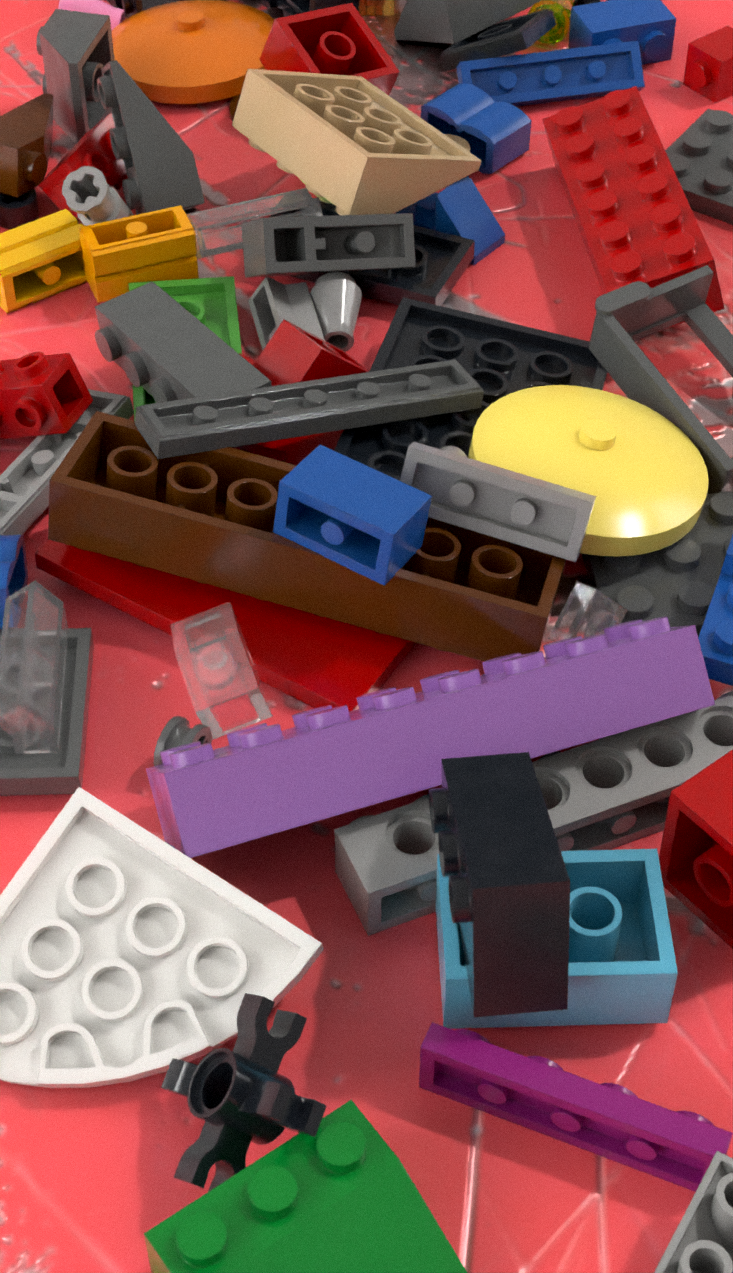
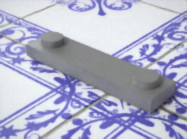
M88 389L93 402L67 433L37 436L0 475V535H22L49 506V481L94 413L99 411L129 419L134 414L130 397Z

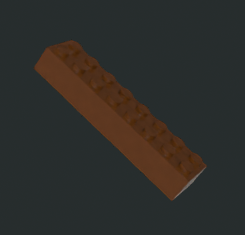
M99 411L94 413L49 481V540L483 662L510 654L521 653V655L541 650L566 559L428 517L422 547L416 551L409 561L384 586L304 546L273 533L279 481L297 465L231 447L157 459L136 428L135 421Z

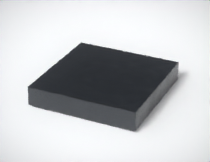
M547 8L496 23L452 44L439 56L444 72L456 69L458 63L462 61L496 58L529 48L556 26L552 9L549 10Z

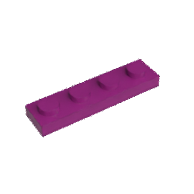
M432 1022L420 1047V1088L694 1192L699 1187L716 1152L719 1151L727 1155L733 1133L714 1126L711 1121L700 1114L691 1111L675 1112L638 1098L632 1091L614 1083L599 1084L564 1071L557 1063L541 1056L525 1057L493 1045L485 1037L467 1029L452 1030Z

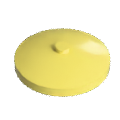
M538 386L522 389L498 399L483 411L478 418L473 430L468 458L597 496L580 553L589 555L634 556L658 551L674 544L688 534L696 524L709 486L707 467L699 450L691 439L670 420L649 407L629 398L581 386Z

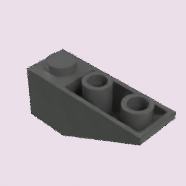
M117 60L108 62L101 69L103 77L97 78V87L104 109L111 108L115 128L110 129V141L116 159H123L128 179L122 181V188L129 209H135L138 215L180 205L184 210L204 204L205 201L193 152Z

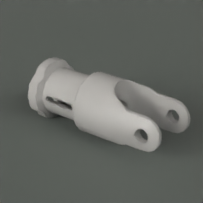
M80 167L78 170L69 173L63 182L62 195L65 197L69 208L77 212L78 218L84 226L134 215L116 190L108 185L104 174L95 167Z

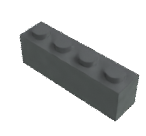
M153 281L95 306L99 330L95 331V340L101 354L108 362L114 361L125 371L130 382L135 387L142 386L153 396L156 403L272 386L271 381Z

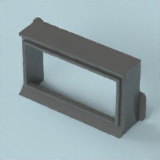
M707 265L651 289L648 284L636 281L599 296L595 302L597 312L588 349L629 399L661 414L691 439L707 467L709 477L707 493L733 492V457L730 458L635 343L637 340L685 321L733 377V335L705 303L714 272Z

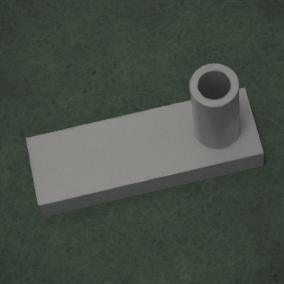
M413 442L408 447L400 478L401 482L432 495L428 514L429 518L573 562L577 561L597 497L467 458L466 454L455 446H445L437 449L417 442Z

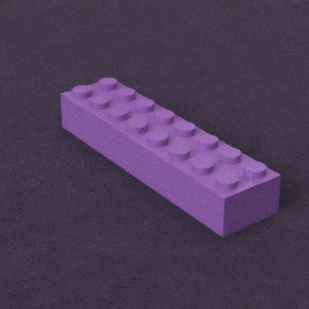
M667 616L643 622L642 619L624 622L604 628V634L586 638L576 636L543 645L546 657H544L542 651L525 655L515 653L482 662L485 673L483 675H480L479 669H473L460 673L459 670H453L420 680L422 692L415 693L413 687L399 690L393 687L356 697L359 709L349 712L347 705L332 708V705L303 711L292 715L295 727L281 731L280 724L267 726V723L238 729L227 733L229 745L213 750L211 743L201 745L199 741L161 751L160 756L163 764L146 768L165 842L173 845L175 849L189 858H193L442 785L441 759L529 752L532 759L713 706L715 701L695 625L670 627Z

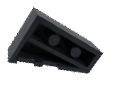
M529 752L441 759L442 788L429 790L430 819L433 834L439 833L438 844L442 876L449 877L451 916L453 923H459L474 1018L568 1009L570 879Z

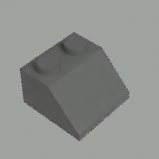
M56 9L46 24L40 27L37 34V52L40 56H43L45 70L42 89L43 94L53 95V120L76 144L90 129L111 112V108L104 109L97 87V78L103 77L101 69L108 62L115 61L111 22L108 15Z

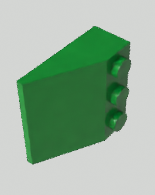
M352 1100L322 1118L316 1137L301 1133L297 1134L144 1233L151 1273H467L401 1161Z

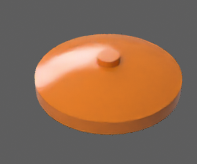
M187 0L163 4L130 16L111 31L114 59L119 62L150 101L170 104H196L227 99L241 94L247 69L266 70L259 59L275 19L255 7L224 0Z

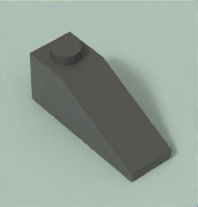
M413 213L260 218L241 224L245 278L416 267Z

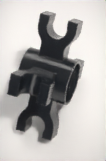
M245 993L237 1014L238 1038L233 1051L227 1048H217L208 1053L198 1065L172 1058L161 1088L187 1097L191 1113L205 1121L197 1141L182 1155L174 1178L204 1188L208 1172L215 1163L216 1174L209 1187V1192L246 1168L245 1157L251 1142L258 1145L268 1144L274 1141L285 1128L316 1137L327 1105L313 1099L295 1095V1089L291 1080L277 1073L284 1054L299 1040L307 1018L294 1012L277 1010L273 1025L268 1031L267 1019L275 1002L264 996Z

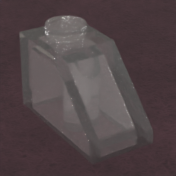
M231 602L170 624L175 656L192 705L201 723L211 729L212 740L273 717Z

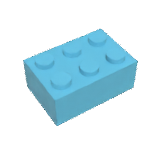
M657 849L561 851L570 879L568 1009L475 1018L459 923H453L451 916L449 877L442 876L439 854H437L435 908L443 1026L449 1029L667 1023L678 971Z

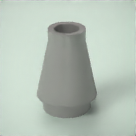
M342 272L326 273L317 279L310 292V296L325 341L346 352L354 344V330L362 301V291L350 275Z

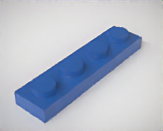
M638 41L462 61L456 66L459 84L468 83L486 92L494 102H506L516 107L605 96L612 91L626 90L635 86L638 91H641L645 87Z

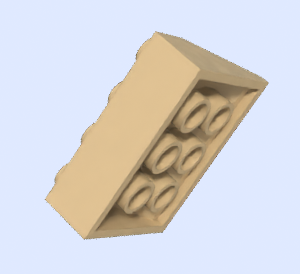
M247 69L232 123L235 129L249 139L248 143L251 147L272 156L277 160L276 165L278 168L295 174L303 180L309 192L325 197L336 206L335 211L339 215L394 214L478 171L482 160L362 76Z

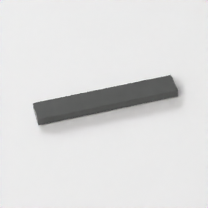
M455 359L140 405L136 407L135 426L157 459L227 447H238L476 409L481 407L484 390Z

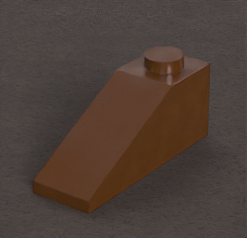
M44 93L0 116V193L19 197L38 186L45 178L53 141L52 94Z

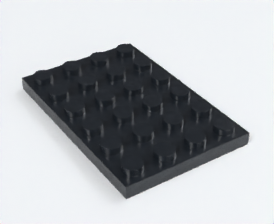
M403 297L369 372L456 359L484 390L481 407L344 429L334 451L400 481L407 450L413 442L437 449L445 446H455L460 448L468 458L473 430L478 418L483 411L498 399L522 389L547 385L581 386L603 390L608 372L588 349L589 341Z

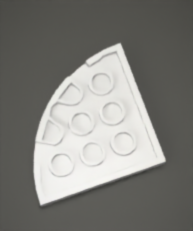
M78 787L0 895V1080L12 1084L45 1088H92L131 1082L166 1072L172 1058L186 1062L195 1060L238 1036L237 1014L245 993L264 996L274 1001V1008L303 978L324 950L323 945L292 923L84 789Z

